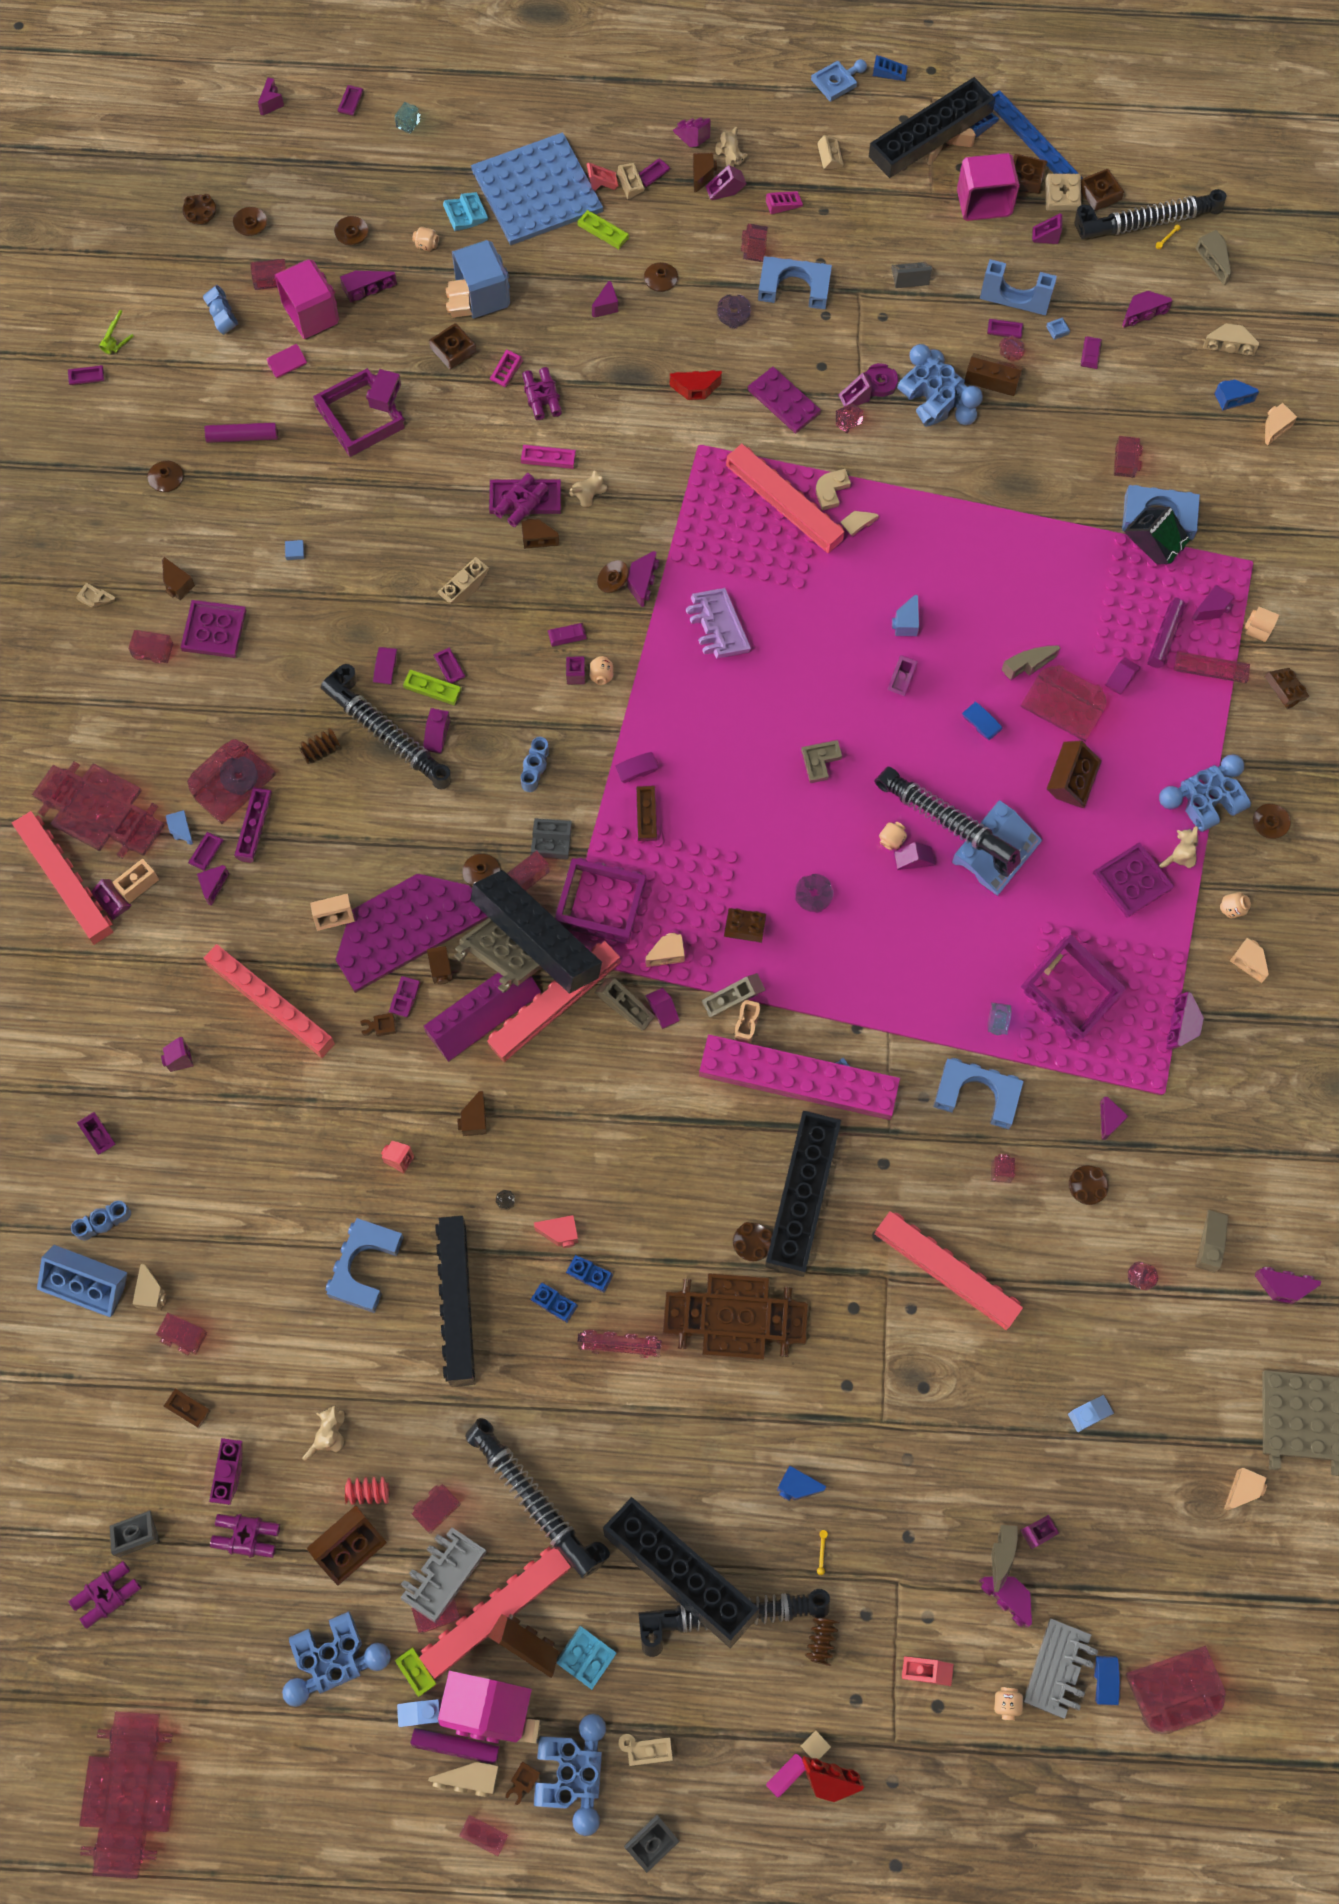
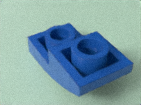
M976 701L962 713L963 717L974 725L977 732L987 740L992 739L1003 729Z
M577 1255L574 1256L566 1271L573 1278L605 1293L613 1277L611 1272Z
M542 1282L530 1299L566 1323H568L578 1307L576 1303L560 1295L558 1291Z
M1096 1656L1094 1677L1097 1679L1095 1702L1099 1705H1119L1120 1680L1118 1657Z

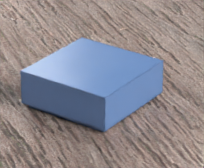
M1063 318L1047 323L1046 327L1053 340L1070 333Z
M303 540L285 541L286 560L304 559Z

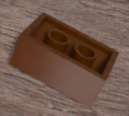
M973 353L964 383L1014 396L1023 366Z
M1082 740L1063 742L1047 790L1060 801L1085 808L1102 760Z
M355 1505L310 1544L307 1550L318 1565L339 1586L387 1542Z
M501 1614L488 1637L552 1678L559 1653L553 1647L555 1643L545 1636L543 1639H540L536 1636L538 1632L528 1625L526 1628L520 1626L521 1620L510 1614L506 1617Z

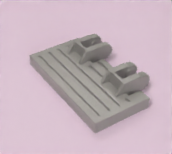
M451 1528L446 1534L453 1541L452 1543L438 1534L435 1537L438 1544L447 1548L444 1554L434 1546H428L427 1551L432 1555L421 1569L422 1573L427 1575V1578L415 1570L409 1572L413 1579L421 1583L419 1589L408 1581L404 1580L401 1583L406 1589L401 1596V1600L434 1623L439 1620L487 1553L484 1548L454 1528Z
M1049 1619L1025 1693L1024 1703L1065 1719L1068 1710L1060 1707L1059 1703L1080 1711L1081 1706L1078 1703L1064 1699L1063 1695L1065 1691L1078 1697H1084L1085 1692L1066 1685V1683L1075 1686L1081 1667L1073 1665V1661L1093 1669L1094 1663L1076 1656L1078 1649L1091 1655H1097L1098 1650L1079 1642L1089 1644L1091 1634Z

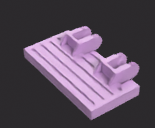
M721 588L693 593L691 600L694 605L688 606L686 612L687 614H701L692 616L690 622L691 624L702 623L705 633L710 634L699 638L700 645L714 643L705 646L703 653H714L716 659L748 653L751 647L726 589Z

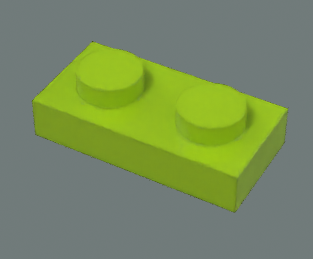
M413 1647L394 1660L418 1697L437 1685Z

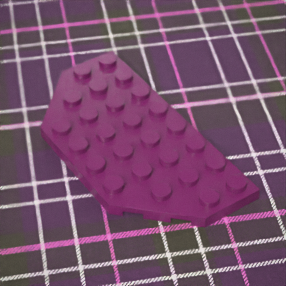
M415 874L352 909L355 922L346 924L335 960L355 993L426 954L427 949L436 948L488 919V916L471 901V887L466 884Z

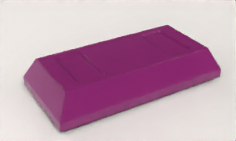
M348 85L337 111L341 114L353 116L364 89Z
M659 158L638 174L643 185L648 187L671 168Z
M989 319L987 334L1021 339L1023 323Z
M1085 337L1080 366L1093 369L1098 368L1102 339Z
M103 365L68 369L69 385L103 382Z
M583 623L548 630L552 647L587 639Z
M450 647L433 655L448 683L452 684L465 678Z
M207 832L188 864L205 871L224 840Z

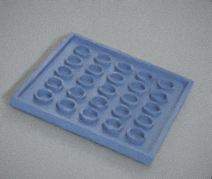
M563 132L471 165V170L510 245L576 222L587 210L594 214L603 212V206L592 189Z

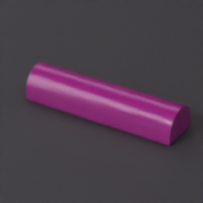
M275 423L204 426L206 443L278 440V429Z
M1177 597L1171 601L1167 608L1149 656L1147 665L1152 667H1163L1186 606L1185 602Z
M255 787L252 789L234 854L235 858L242 862L252 863L254 861L272 796L271 790Z
M414 1728L410 1742L413 1748L493 1765L497 1763L500 1748L499 1745Z

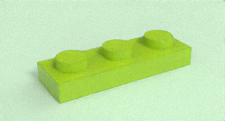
M588 210L577 221L579 227L618 250L629 239L628 233Z
M413 670L409 671L403 684L405 689L454 706L461 693L460 686Z

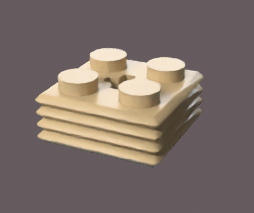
M1047 174L1045 179L1046 210L1077 211V208L1081 206V175Z

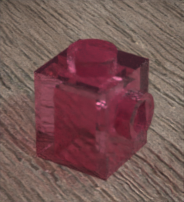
M999 1154L994 1157L991 1164V1181L1011 1183L1015 1175V1158H1010L1007 1154Z

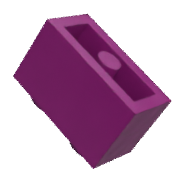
M379 369L378 374L373 377V385L367 391L366 399L369 402L370 408L390 413L401 387L400 374Z

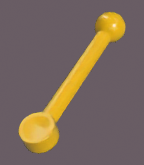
M1175 225L1174 229L1161 242H1157L1155 247L1161 249L1163 244L1176 231L1181 229L1180 225Z
M825 1530L819 1533L821 1538L819 1568L817 1569L819 1575H824L825 1573L823 1568L825 1538L828 1536Z

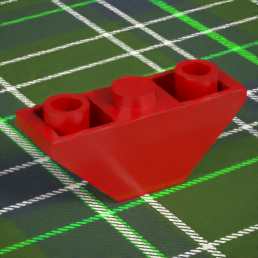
M722 371L670 373L669 385L687 400L706 399L721 385Z
M805 1756L802 1758L809 1783L817 1798L836 1802L862 1791L865 1787L859 1773L853 1769L848 1770L834 1763L828 1764L817 1758L812 1759Z

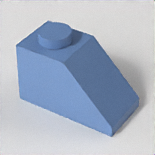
M914 595L896 611L895 618H892V629H895V636H917L919 629L918 595Z

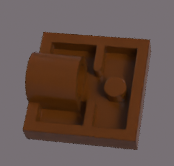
M1290 668L1270 671L1264 676L1286 709H1290L1310 697L1306 692V688L1296 678L1295 672Z
M729 908L724 937L762 943L766 914L757 911L752 912L738 908Z

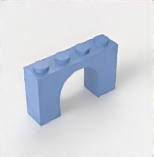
M764 256L758 301L775 303L779 283L788 277H798L805 280L810 286L809 307L826 309L832 265Z
M989 260L980 299L1046 315L1057 276L1040 272L1035 287L1029 290H1019L1009 286L1004 280L1006 263Z
M1129 485L1125 494L1122 531L1127 529L1144 508L1161 505L1171 507L1190 540H1193L1197 532L1200 494Z
M947 1058L933 1107L952 1113L959 1089L969 1082H981L987 1085L995 1096V1107L990 1124L1009 1130L1014 1119L1023 1081L1014 1075L1005 1076L997 1070L990 1069L988 1071L981 1069V1066L977 1064L968 1065L962 1063L959 1059Z
M356 1218L355 1223H351L348 1234L350 1236L348 1241H344L341 1247L342 1256L340 1261L337 1260L334 1265L333 1272L335 1273L333 1279H329L325 1290L329 1298L375 1313L382 1293L380 1290L356 1282L350 1273L351 1263L358 1253L367 1249H376L397 1256L404 1237L402 1233Z

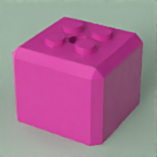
M1001 153L966 157L962 161L957 193L964 220L1001 218L1013 214L1019 182L1011 154Z
M307 259L274 274L282 305L303 339L338 324L339 316L336 306L337 302L334 297L335 292L333 287L327 283L324 273L319 270L314 260Z
M449 1671L438 1722L442 1727L455 1729L457 1735L469 1737V1733H471L470 1737L485 1741V1737H487L486 1741L499 1744V1740L516 1743L522 1737L532 1689Z

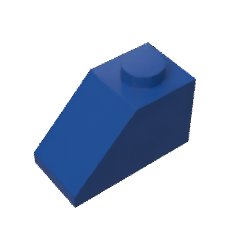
M1234 379L1219 383L1214 394L1223 411L1254 402L1259 391L1257 388Z
M789 1466L777 1491L780 1492V1497L790 1501L791 1499L799 1500L823 1493L826 1486Z

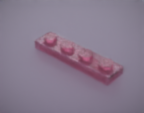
M1178 651L1176 653L1174 671L1247 683L1249 680L1250 664Z

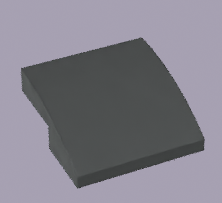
M534 818L531 857L568 859L572 821Z

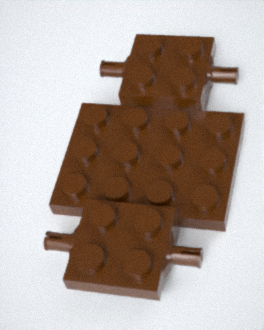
M708 1273L707 1293L691 1292V1279H688V1287H686L687 1279H683V1291L666 1292L663 1334L679 1336L678 1349H682V1341L683 1349H687V1337L700 1336L704 1337L702 1356L764 1361L765 1342L780 1344V1357L784 1356V1349L785 1357H789V1345L806 1344L808 1303L792 1300V1287H789V1291L788 1287H784V1299L768 1298L769 1278Z

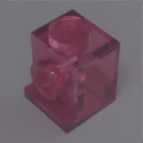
M853 403L836 410L835 425L845 433H848L849 429L863 423V410Z

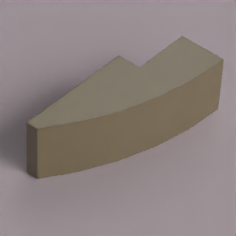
M1058 645L1044 646L1021 652L1004 661L1001 670L1010 680L1024 671L1030 676L1056 658L1060 647Z
M1000 1525L998 1543L993 1544L991 1560L994 1592L1000 1591L1010 1573L1017 1546V1526Z

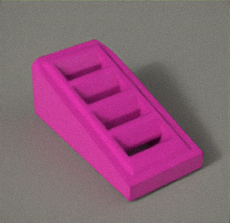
M798 191L766 194V204L770 214L803 207Z
M506 349L490 380L506 387L522 364V357ZM507 365L511 367V369L509 370L504 366ZM503 370V371L507 372L508 374L505 375V374L501 373L500 371ZM499 375L505 379L502 381L496 377Z

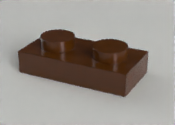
M176 1388L164 1404L165 1408L197 1428H200L211 1411Z

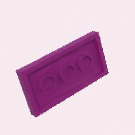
M773 366L748 385V391L795 434L821 414V409Z
M521 479L490 480L489 514H494L493 510L502 501V496L506 495L512 488V485L518 483ZM534 479L535 481L527 489L529 492H532L540 482L545 483L549 490L540 499V504L535 506L530 514H561V479ZM510 508L505 514H513L515 509Z

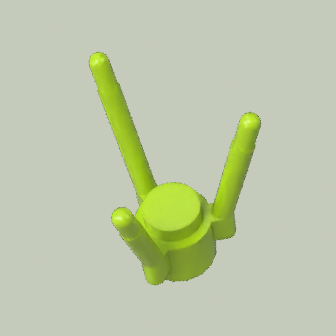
M119 310L114 321L111 322L105 337L99 344V348L107 354H111L112 351L117 353L119 348L134 337L131 334L116 345L117 341L111 336L122 314V310Z

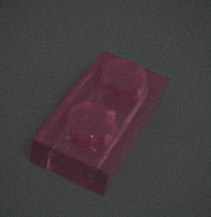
M469 1815L459 1837L499 1856L508 1834Z

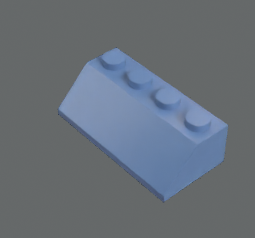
M53 1245L42 1256L37 1290L111 1317L125 1289L127 1272Z

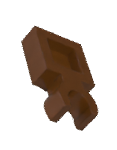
M393 1013L376 1015L372 1022L367 1019L360 1021L361 1026H369L367 1030H362L363 1036H368L374 1031L376 1036L396 1033Z
M522 1761L511 1779L515 1787L507 1791L505 1798L508 1799L511 1793H516L518 1799L515 1804H520L523 1790L530 1793L541 1773Z

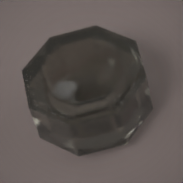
M502 1190L497 1194L495 1202L501 1210L508 1211L514 1207L515 1196L511 1191Z

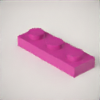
M523 445L521 464L574 469L576 450Z

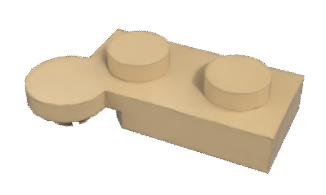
M624 1734L619 1739V1748L624 1752H628L629 1766L673 1760L670 1738L635 1742V1738L632 1735Z

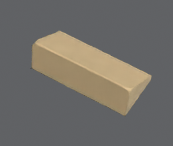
M824 135L817 143L823 169L843 167L844 164L838 140Z
M634 163L618 166L617 175L627 199H631L645 190Z

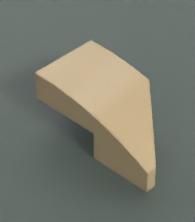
M854 511L843 519L841 524L853 537L865 526L869 527L879 516L875 513Z
M88 583L83 586L76 596L77 600L92 608L115 601L114 596L104 590L100 591Z

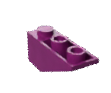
M355 270L340 276L342 288L350 303L397 285L395 272Z

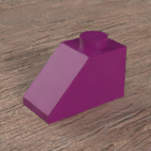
M728 165L705 187L710 199L716 200L737 194L747 183L741 170Z
M1215 585L1197 608L1192 619L1197 621L1220 618L1224 612L1228 613L1232 608L1233 604L1231 602L1234 596Z
M430 708L425 728L424 749L430 752L442 753L450 725L449 711Z
M183 1037L175 1039L163 1048L164 1055H161L162 1064L170 1072L193 1067L190 1048Z

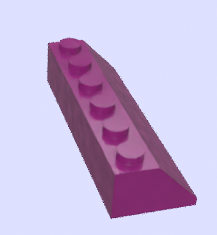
M497 972L425 1024V1033L446 1060L450 1062L517 1013L523 1006L531 1003L534 997L541 993L532 976L519 986L513 983L503 993L498 989L502 984L499 980L503 975Z

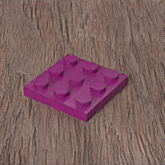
M192 600L180 647L181 651L236 658L246 607Z
M1140 842L1093 872L1094 876L1127 918L1174 888L1173 884Z

